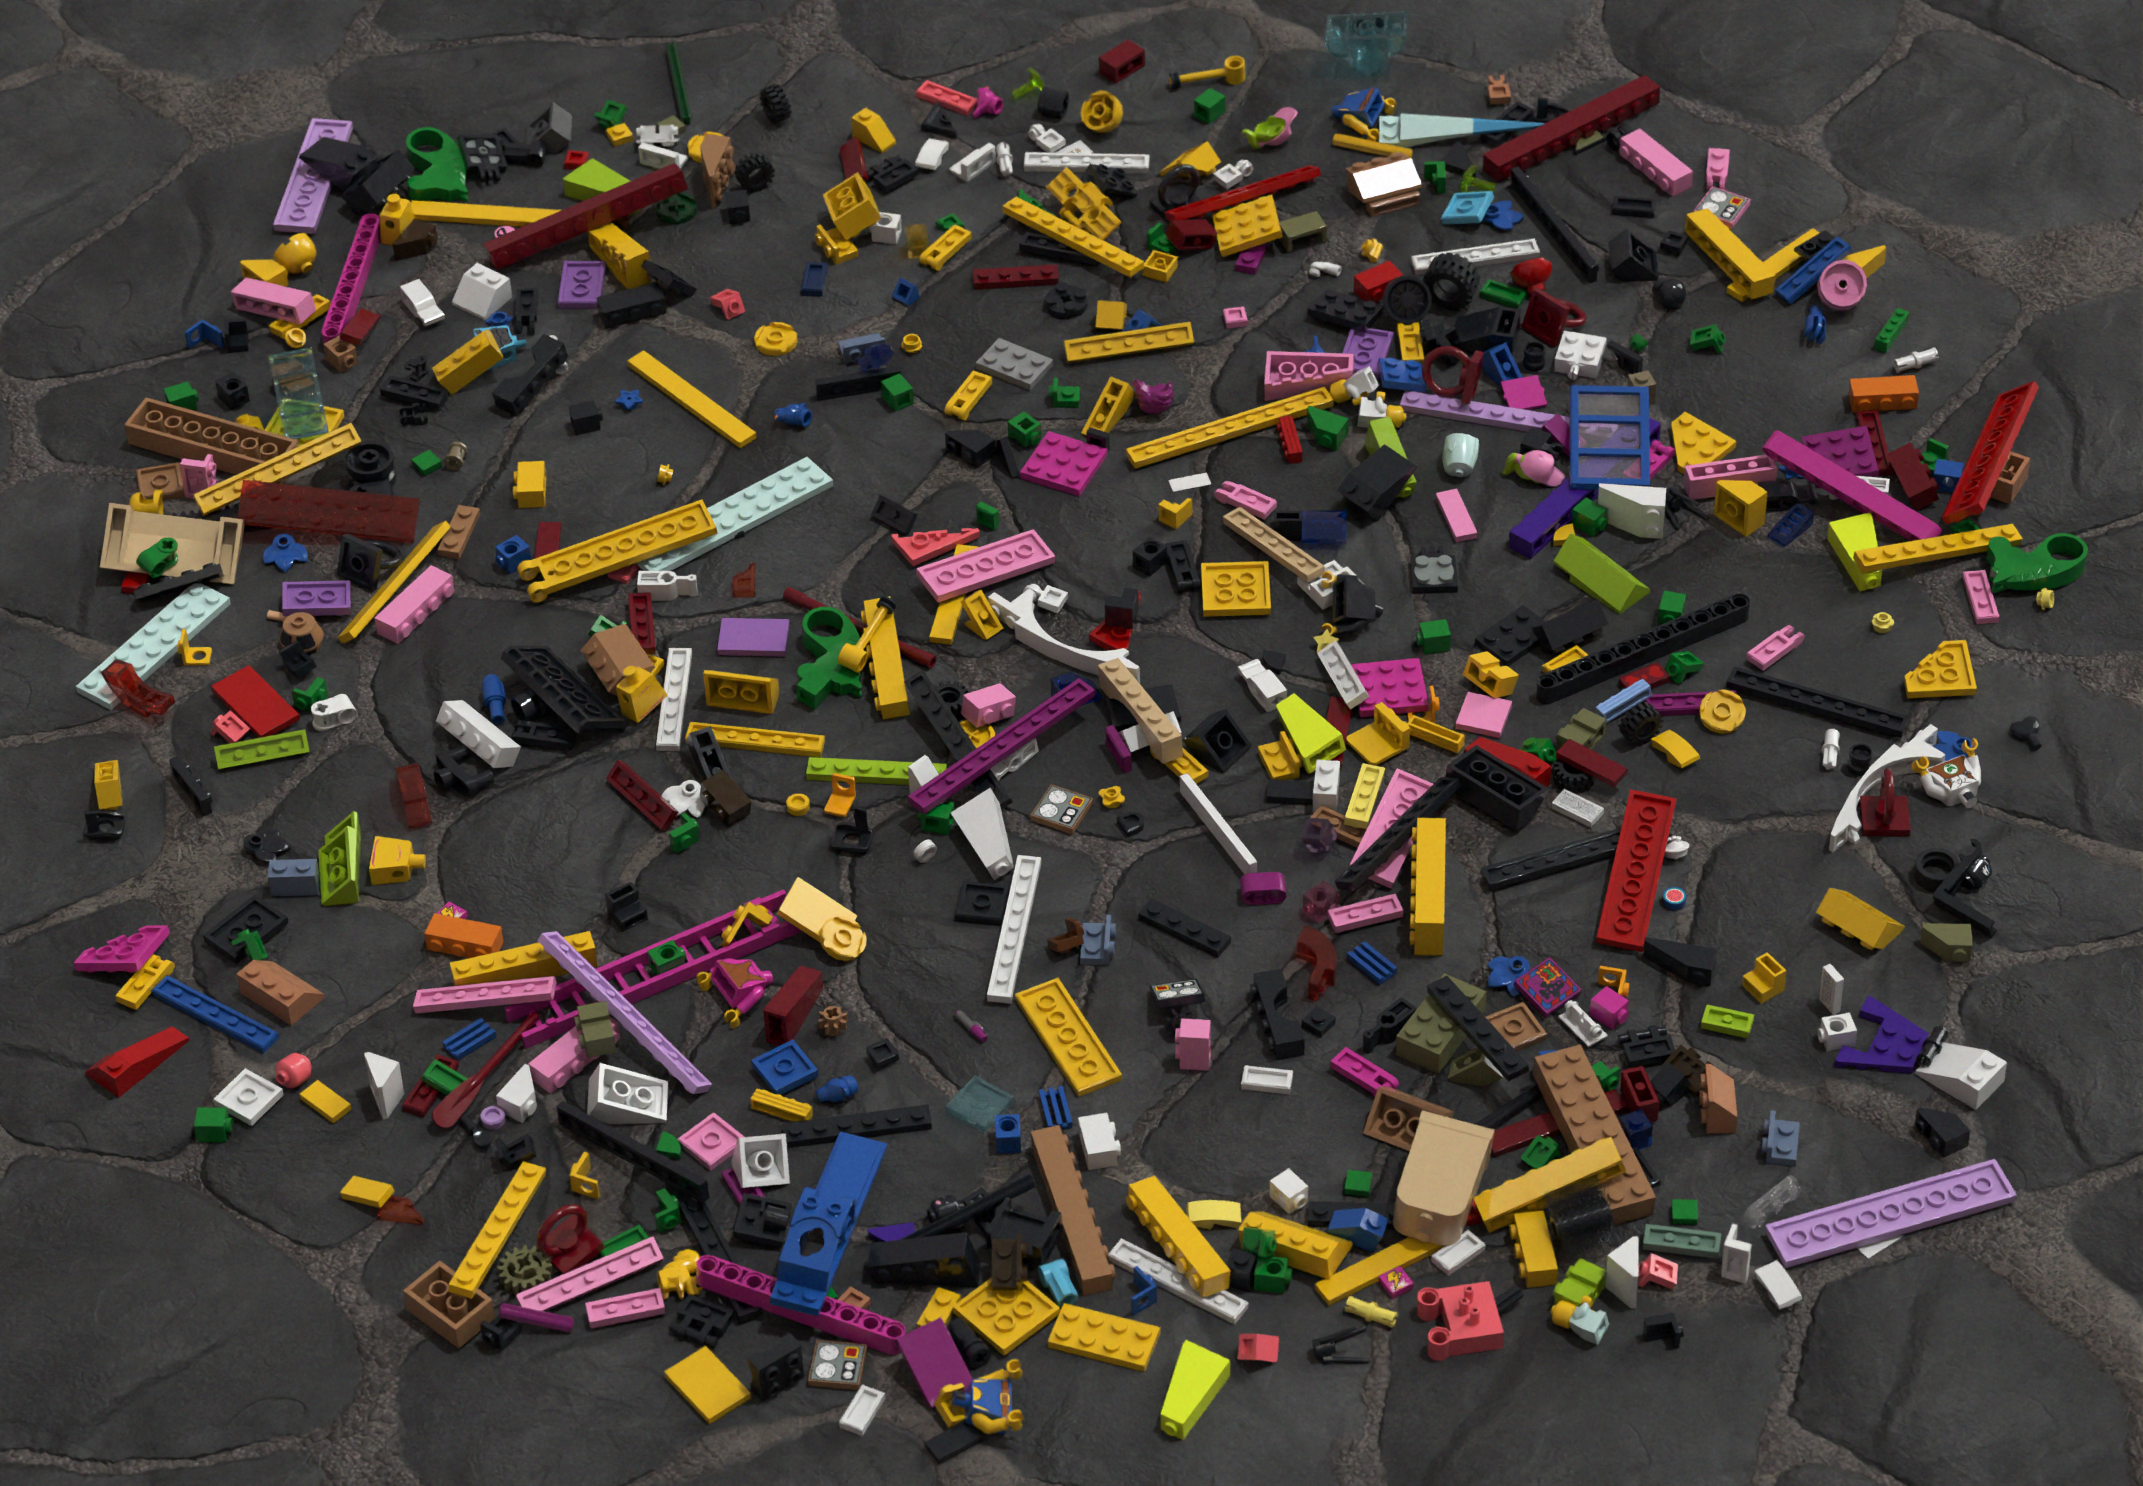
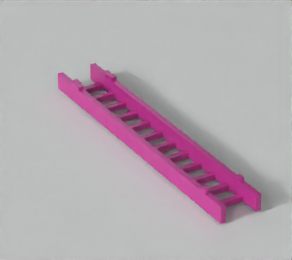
M783 889L762 899L758 897L749 901L755 906L758 904L765 907L769 911L768 914L773 916L769 926L762 928L761 932H757L750 920L745 918L742 924L751 936L740 941H736L733 937L730 945L715 951L708 939L723 933L728 925L732 926L735 921L733 915L736 910L596 968V970L607 981L615 978L622 989L619 993L630 1004H633L694 978L700 972L710 971L715 966L717 960H724L726 958L736 960L802 932V930L788 921L780 923L776 916L771 913L779 909L787 893ZM670 940H673L678 947L684 949L687 957L685 961L687 963L653 978L649 976L643 967L649 964L647 951ZM701 942L708 954L694 960L686 948ZM637 970L644 981L629 987L622 975ZM575 978L556 985L553 1000L517 1003L504 1007L506 1020L508 1023H511L527 1015L529 1016L532 1012H537L548 1006L551 1007L557 1016L556 1019L552 1017L544 1024L539 1019L534 1024L535 1028L521 1033L524 1048H530L575 1027L574 1017L578 1016V1009L564 1015L557 1003L572 997L577 1006L585 1005L579 993L587 989L577 983Z

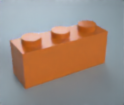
M1915 375L1850 379L1848 396L1852 412L1917 409L1919 390Z
M434 913L424 933L427 950L459 957L473 958L499 952L504 943L501 926Z

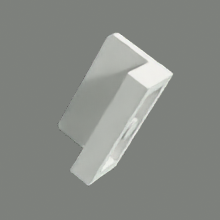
M641 143L638 147L640 163L661 169L676 163L681 169L687 161L686 155L646 143Z
M988 143L981 149H976L952 166L950 172L969 182L996 162L995 146Z
M1732 1224L1724 1244L1721 1277L1746 1284L1749 1275L1752 1244L1736 1240L1738 1225Z

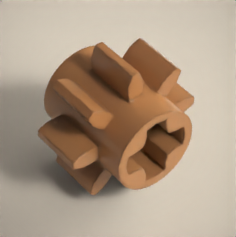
M828 1006L824 1012H819L818 1026L819 1029L825 1028V1035L837 1036L842 1030H847L848 1016L847 1013L841 1014V1007Z

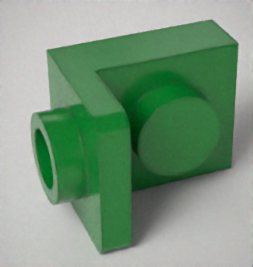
M1445 161L1424 162V180H1433V185H1437V194L1446 193Z
M1159 222L1147 232V249L1170 255L1178 250L1166 237V234L1163 233L1162 223Z
M1716 324L1692 330L1690 346L1693 351L1714 346L1719 354L1723 351V344L1726 342L1725 336L1722 331H1719Z
M1054 378L1053 385H1049V398H1053V407L1079 408L1080 387L1058 386V378Z
M1932 438L1927 441L1926 450L1922 454L1924 460L1921 461V464L1927 463L1932 473L1930 476L1934 477L1937 459L1947 460L1949 447Z
M1689 651L1672 653L1664 670L1670 675L1671 680L1677 684H1682L1686 673L1701 671L1704 662Z
M249 929L235 934L237 939L231 941L232 946L245 941L247 944L245 951L250 959L262 960L268 957L258 931L250 933Z
M1601 1061L1591 1066L1604 1093L1614 1090L1619 1085L1620 1069L1617 1066L1610 1070Z
M1537 1135L1520 1159L1531 1168L1538 1169L1549 1164L1555 1156L1560 1158L1562 1154L1558 1150L1559 1144L1548 1136L1544 1139Z
M1244 1227L1242 1250L1257 1254L1259 1257L1273 1256L1277 1246L1275 1231Z

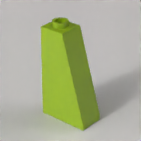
M593 158L563 178L564 194L581 201L630 182V180ZM637 210V211H635V212H633V213H630V216L634 215V214L637 213L639 210Z
M1391 417L1369 421L1365 440V447L1369 455H1372L1385 444L1407 459ZM1412 474L1396 497H1407L1414 493L1416 486L1414 474Z

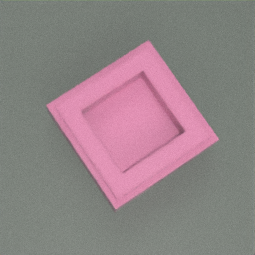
M1244 307L1223 309V317L1227 329L1248 326Z

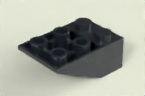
M1499 306L1457 317L1454 328L1458 333L1459 339L1451 343L1452 347L1460 350L1485 352L1494 346L1506 343L1513 356L1520 331L1521 309Z

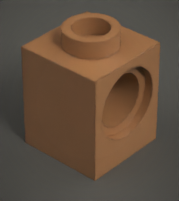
M340 336L324 343L326 360L341 373L357 365L358 359L356 347L349 342L340 340Z

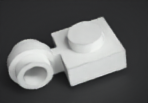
M1034 124L1028 130L1029 137L1036 141V144L1047 153H1054L1065 145V138L1053 129L1045 132L1042 125Z
M1240 160L1235 168L1228 164L1213 173L1214 180L1224 188L1229 189L1242 181L1244 176L1248 177L1251 175L1253 167L1248 160Z
M1036 584L1027 585L1023 590V593L1028 589L1033 590V602L1038 601L1039 607L1059 613L1068 598V592L1049 585L1046 586L1044 591Z

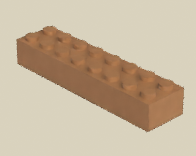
M145 398L124 424L127 441L130 445L179 459L204 461L207 454H212L213 462L216 463V469L235 475L299 447V441L150 398ZM287 478L273 485L281 487L287 480Z
M1581 1045L1536 1056L1534 1058L1533 1076L1571 1153L1577 1149L1593 1145L1600 1139L1612 1137L1627 1172L1599 1184L1600 1188L1598 1191L1601 1189L1600 1195L1603 1190L1604 1195L1605 1187L1604 1199H1606L1611 1211H1613L1612 1215L1615 1224L1653 1215L1656 1196Z

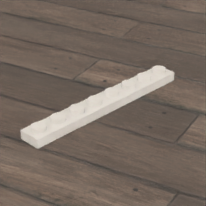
M1017 856L987 992V1001L1011 1004L1039 877L1041 857Z

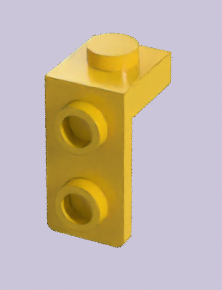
M748 902L744 906L739 905L733 915V918H735L732 926L728 925L721 935L724 939L721 945L725 947L730 944L745 918L764 928L769 925L773 916L768 914L769 911L765 907L758 904L755 906Z

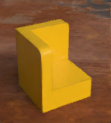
M1187 498L1180 505L1172 504L1166 500L1161 501L1158 504L1159 521L1177 529L1192 516V499Z

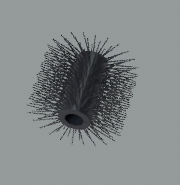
M1595 1184L1593 1188L1589 1186V1189L1585 1187L1583 1191L1582 1188L1581 1191L1579 1189L1578 1195H1575L1577 1194L1576 1190L1574 1196L1572 1191L1571 1193L1569 1191L1568 1197H1565L1567 1196L1566 1192L1565 1195L1563 1193V1196L1561 1193L1558 1200L1554 1198V1201L1552 1199L1549 1202L1550 1222L1548 1223L1551 1225L1549 1230H1552L1553 1236L1558 1241V1252L1560 1244V1250L1562 1247V1252L1565 1249V1256L1566 1254L1570 1256V1252L1571 1255L1572 1253L1574 1255V1252L1576 1254V1251L1577 1254L1578 1251L1580 1253V1250L1581 1253L1582 1250L1584 1252L1586 1245H1590L1592 1250L1595 1243H1598V1245L1599 1242L1601 1245L1603 1241L1604 1243L1605 1241L1609 1243V1239L1610 1242L1612 1239L1614 1244V1236L1616 1234L1614 1230L1615 1222L1613 1221V1211H1611L1610 1205L1604 1199L1605 1187L1604 1195L1603 1190L1599 1195L1601 1189L1598 1191V1184L1597 1187Z

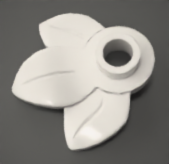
M695 780L684 781L680 786H671L662 794V797L678 811L676 817L689 811L692 816L698 819L705 809V804L701 801L699 795L701 785ZM687 789H694L691 792L686 791Z

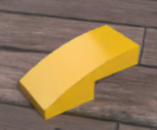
M1667 730L1651 739L1652 747L1666 753L1668 762L1680 768L1700 759L1697 751L1686 740L1671 730Z

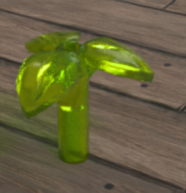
M1033 68L1027 70L1031 74L1029 82L1011 91L1015 99L1035 87L1040 88V90L1045 87L1040 75Z
M1471 165L1463 174L1461 193L1468 192L1467 188L1470 185L1493 192L1496 184L1472 177L1479 166Z

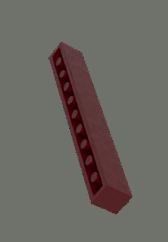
M1643 75L1484 153L1483 171L1499 183L1511 177L1512 168L1519 166L1523 171L1576 145L1579 139L1583 137H1592L1597 130L1602 132L1659 104L1660 86L1646 75Z
M673 163L485 242L483 245L489 261L498 270L688 189L682 170L676 163Z

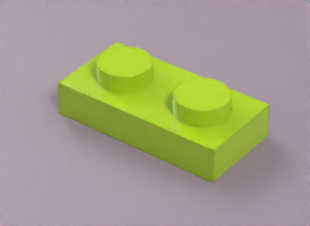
M1706 1005L1701 1021V1029L1749 1038L1754 1022V1014Z

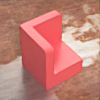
M1239 1334L1238 1360L1277 1362L1279 1337L1263 1334Z

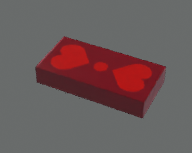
M1656 662L1619 677L1618 683L1623 689H1626L1633 685V683L1644 679L1652 689L1670 682V675Z

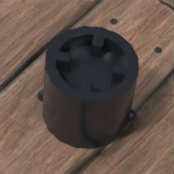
M1043 87L1038 98V112L1063 118L1069 105V92Z

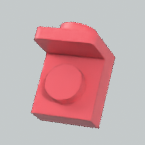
M726 289L710 297L712 305L722 308L724 316L728 320L745 312L740 294L737 291Z
M229 711L224 716L220 714L213 721L212 725L214 727L210 734L216 736L219 733L229 743H235L247 735L250 728L233 712Z
M1650 1254L1645 1261H1641L1638 1265V1286L1644 1287L1650 1280L1672 1289L1677 1284L1678 1264Z

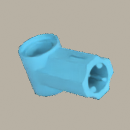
M1064 1259L1038 1267L1040 1280L1045 1288H1049L1058 1307H1062L1064 1303L1073 1305L1078 1300V1294L1070 1280L1069 1271Z

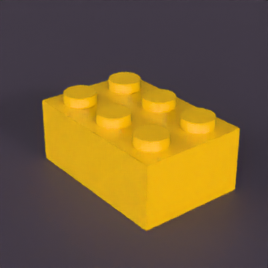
M858 172L823 194L831 218L846 240L856 237L863 229L875 225L881 219L873 195Z

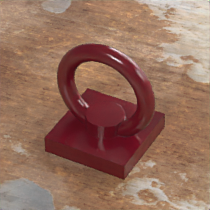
M1540 288L1533 289L1521 327L1554 347L1559 345L1564 327H1580L1585 324L1587 317L1585 312L1575 304L1556 299ZM1569 311L1575 314L1578 318L1567 319Z
M1442 346L1432 350L1425 357L1422 364L1424 383L1433 393L1439 396L1453 397L1463 393L1461 403L1470 404L1477 391L1484 352L1475 351L1470 360L1463 351L1455 347ZM1452 355L1462 362L1463 367L1458 386L1443 388L1433 381L1430 368L1437 357Z
M1886 768L1881 775L1880 796H1860L1862 835L1910 836L1907 796H1894L1893 772Z
M575 1204L565 1205L550 1214L541 1225L537 1235V1244H535L538 1252L541 1251L546 1256H550L552 1266L562 1275L584 1266L605 1249L603 1242L587 1228L588 1217L586 1211L581 1206ZM567 1215H571L568 1219H566L563 1223H561L558 1227H556L553 1231L550 1232L551 1228L555 1225L556 1222H558L561 1218Z

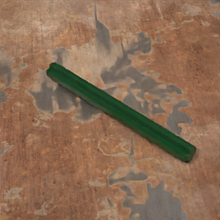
M674 42L671 44L667 43L666 52L680 119L682 123L690 124L692 116L677 45Z

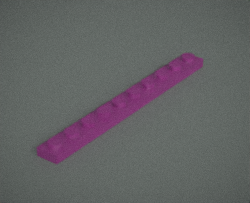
M1078 678L908 796V802L921 813L926 814L1095 696V689Z

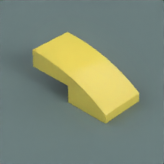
M1203 1200L1188 1202L1186 1205L1187 1217L1196 1227L1211 1230L1214 1224L1238 1229L1241 1224L1240 1203Z

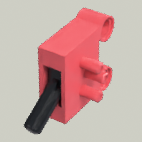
M1489 1281L1440 1289L1431 1287L1421 1289L1417 1294L1418 1317L1425 1321H1432L1439 1314H1442L1445 1328L1435 1327L1429 1331V1357L1436 1361H1442L1449 1356L1502 1349L1504 1331L1499 1314L1523 1298L1524 1293L1521 1288L1513 1286L1495 1299Z

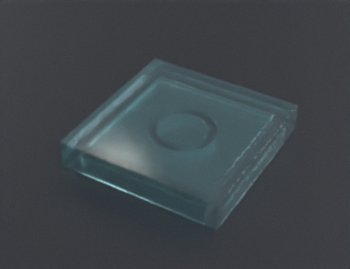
M975 1075L946 1105V1111L986 1132L995 1123V1115H1003L1015 1101L1013 1095Z

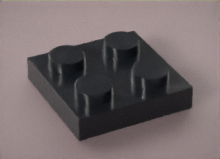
M646 259L641 266L648 271L647 276L656 281H661L660 285L668 290H674L680 295L687 293L691 296L697 290V288L665 267Z

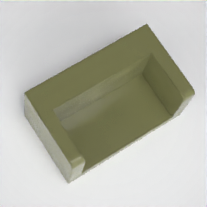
M1317 211L1279 222L1282 237L1278 239L1287 252H1292V240L1312 234H1317L1322 243L1327 241V225Z

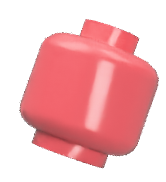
M291 1053L280 1060L275 1067V1076L278 1083L293 1089L306 1082L311 1076L312 1069L309 1059L304 1055Z

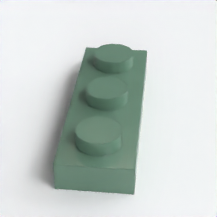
M1646 1224L1643 1250L1718 1259L1721 1233Z

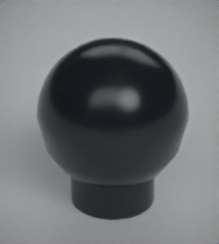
M1660 278L1655 281L1652 287V292L1657 295L1658 301L1666 308H1677L1686 299V288L1679 280H1664Z

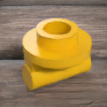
M1375 238L1367 239L1361 246V250H1363L1361 255L1367 256L1371 262L1376 263L1383 245L1377 243Z

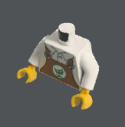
M1975 738L1971 739L1972 748L1967 746L1966 740L1961 745L1962 751L1967 753L1968 757H1965L1963 754L1930 768H1927L1929 761L1925 756L1919 758V763L1917 760L1912 763V770L1920 773L1921 776L1919 778L1928 796L1942 801L1947 806H1953L1962 802L1966 808H1971L1977 803L1975 796L1981 784V768L1978 755L1975 756L1974 750L1978 747V741Z

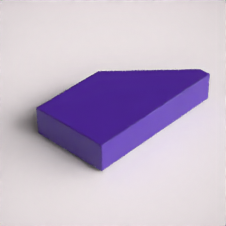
M914 1222L868 1229V1236L881 1242L900 1240L915 1232Z

